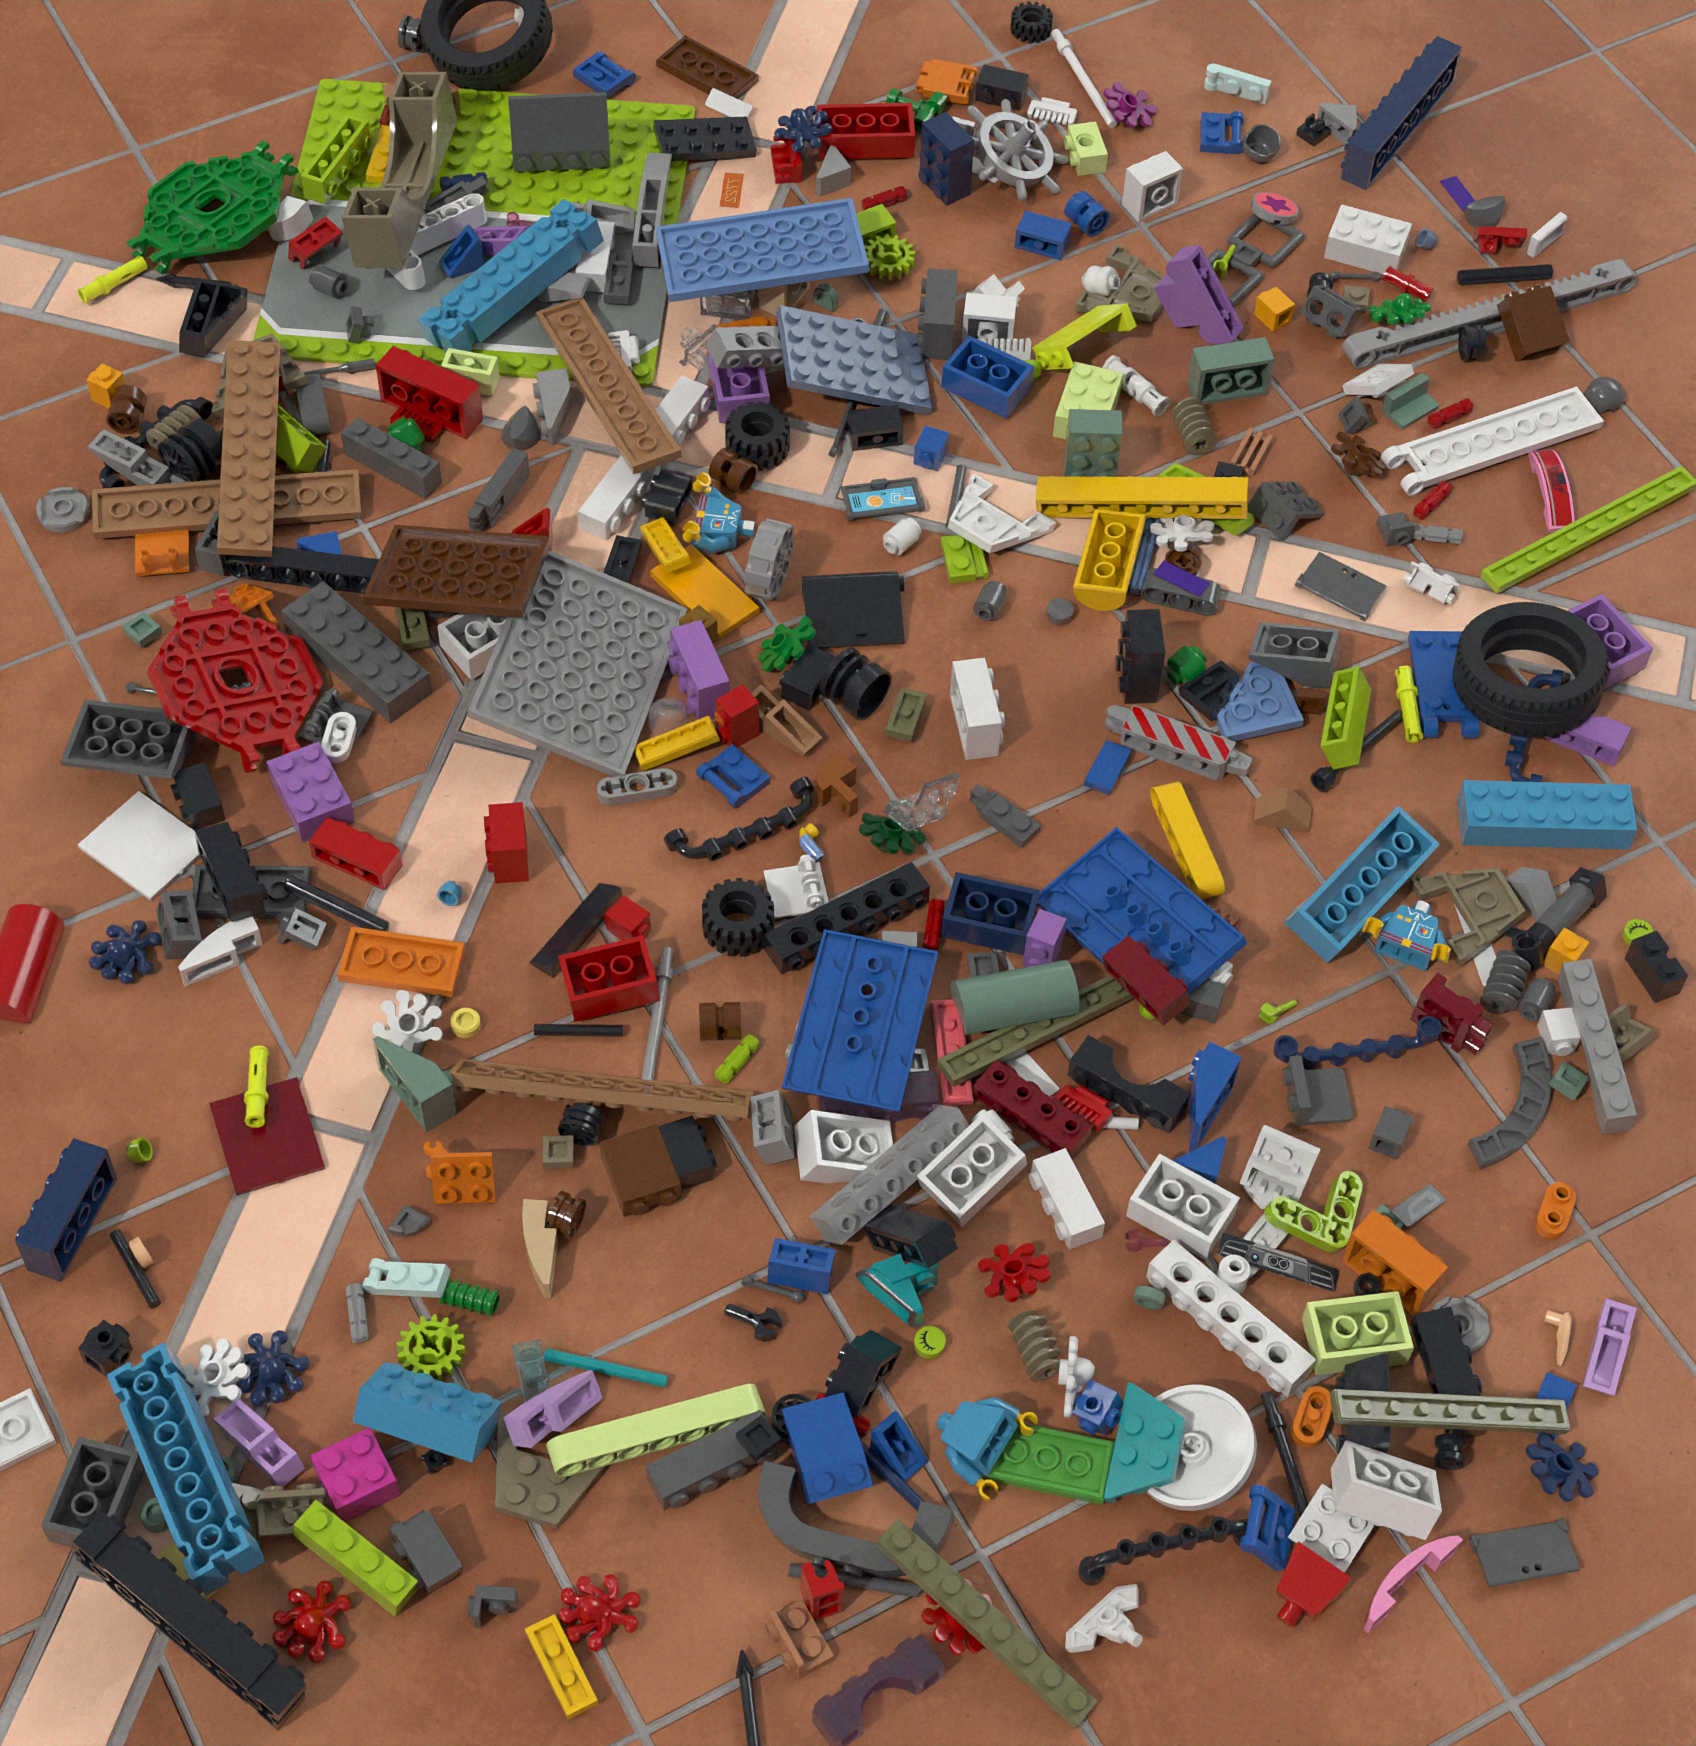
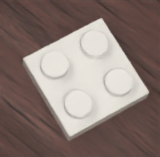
M1377 364L1342 386L1346 395H1356L1357 397L1372 395L1374 398L1387 394L1389 388L1404 384L1406 382L1405 379L1415 373L1412 364Z

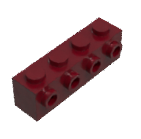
M995 1060L974 1084L973 1098L988 1109L994 1110L1002 1119L1051 1153L1066 1148L1073 1160L1090 1140L1092 1126L1084 1116L1069 1111L1059 1099L1051 1098L1043 1093L1036 1083L1026 1081L1020 1077L1010 1065H1003Z

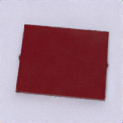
M297 1077L266 1086L268 1103L265 1105V1123L258 1128L246 1125L247 1105L244 1102L245 1092L209 1103L236 1196L325 1169Z

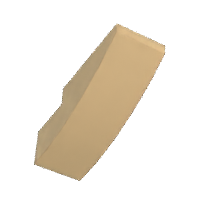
M523 1199V1233L529 1265L543 1296L551 1298L558 1248L557 1229L545 1228L549 1222L547 1221L549 1213L547 1200Z

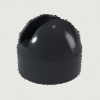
M1370 1273L1361 1274L1353 1283V1291L1357 1296L1377 1294L1380 1289L1378 1279ZM1369 1282L1372 1287L1362 1292L1360 1287Z

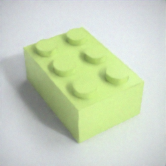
M1073 362L1074 367L1071 368L1055 415L1053 437L1066 439L1069 409L1115 410L1121 392L1122 372Z
M1399 1291L1307 1302L1302 1322L1310 1354L1316 1359L1314 1365L1315 1375L1343 1372L1344 1366L1379 1354H1388L1389 1366L1405 1365L1408 1363L1414 1347Z

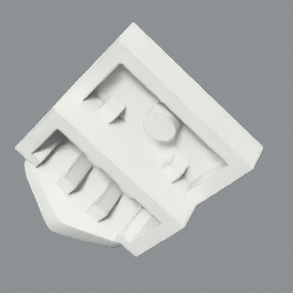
M1264 1125L1248 1160L1240 1184L1244 1185L1245 1192L1261 1210H1264L1266 1205L1277 1196H1284L1298 1202L1318 1157L1320 1148Z

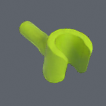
M1235 245L1230 246L1222 260H1216L1213 264L1214 272L1222 271L1221 279L1227 276L1228 262L1237 248Z
M1293 999L1276 1008L1266 1002L1260 1010L1262 1012L1258 1017L1271 1025L1278 1019L1280 1014L1297 1006V1001Z

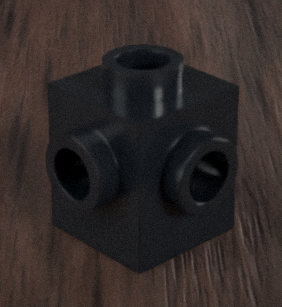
M103 1319L97 1327H93L88 1331L78 1350L83 1362L107 1377V1374L126 1363L133 1348L128 1338L130 1334L125 1328L117 1323L113 1326Z

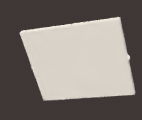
M140 791L133 795L111 816L107 817L103 823L78 844L79 849L150 901L157 897L200 858L195 831Z

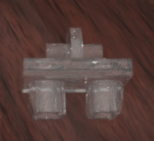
M715 324L700 337L699 335L702 331L699 328L693 330L686 327L681 332L683 340L680 342V345L686 348L684 351L685 356L679 361L681 365L685 367L690 363L700 371L708 363V356L703 350H708L706 344L714 329L718 328Z

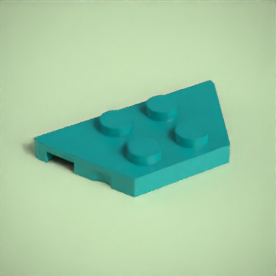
M1133 1383L1127 1384L1104 1493L1106 1503L1117 1502L1116 1498L1133 1492L1135 1495L1147 1492L1152 1487H1162L1175 1481L1186 1421L1184 1417Z

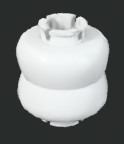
M1094 265L1089 267L1086 273H1084L1082 285L1085 290L1103 297H1110L1114 290H1118L1120 277L1111 266L1100 267Z

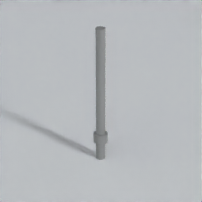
M670 947L662 948L660 966L656 967L655 972L660 1001L653 1003L641 1078L645 1080L654 1079L668 984L672 982L673 976L671 964L674 950Z

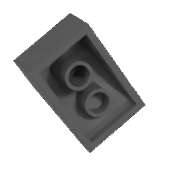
M1259 622L1249 652V659L1303 686L1330 688L1333 674L1336 671L1340 658V629Z

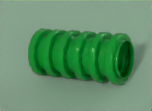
M448 1277L442 1298H439V1301L442 1305L449 1303V1306L453 1308L458 1305V1308L461 1310L467 1308L472 1313L474 1310H477V1314L482 1315L486 1313L487 1317H492L498 1308L500 1294L495 1289L490 1292V1289L487 1287L483 1289L479 1285L471 1287V1283L466 1282L462 1284L460 1280L453 1282V1279Z

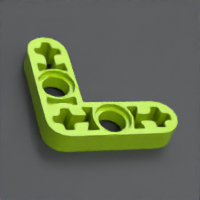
M1344 1171L1337 1176L1331 1183L1323 1215L1284 1196H1277L1270 1201L1264 1209V1214L1267 1221L1273 1226L1326 1252L1336 1253L1346 1246L1349 1241L1363 1184L1359 1176L1351 1171ZM1344 1181L1348 1183L1347 1187L1350 1189V1191L1346 1194V1184L1343 1183ZM1335 1205H1340L1344 1208L1346 1212L1345 1219L1336 1215ZM1278 1206L1281 1208V1213L1284 1215L1282 1217L1279 1215V1210L1276 1208ZM1304 1217L1310 1220L1313 1226L1312 1231H1306L1302 1227L1301 1218ZM1334 1230H1335L1334 1239L1337 1240L1336 1243L1332 1241V1240H1333V1236L1330 1235V1233H1331L1332 1231H1334Z

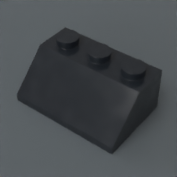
M1379 1354L1345 1365L1342 1375L1336 1377L1335 1389L1389 1392L1388 1354ZM1337 1424L1341 1425V1435H1337L1336 1440L1337 1454L1341 1451L1346 1440L1387 1454L1391 1444L1390 1426Z

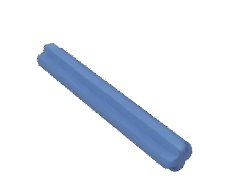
M1160 518L1146 519L1128 592L1131 594H1141L1157 535L1150 531V526L1152 523H1161Z

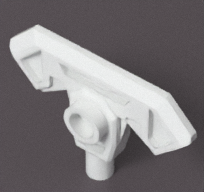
M1136 1584L1118 1586L1107 1594L1066 1632V1650L1071 1653L1092 1650L1097 1634L1120 1644L1126 1641L1132 1646L1138 1647L1142 1643L1143 1638L1139 1633L1135 1632L1131 1621L1122 1613L1138 1608V1586Z

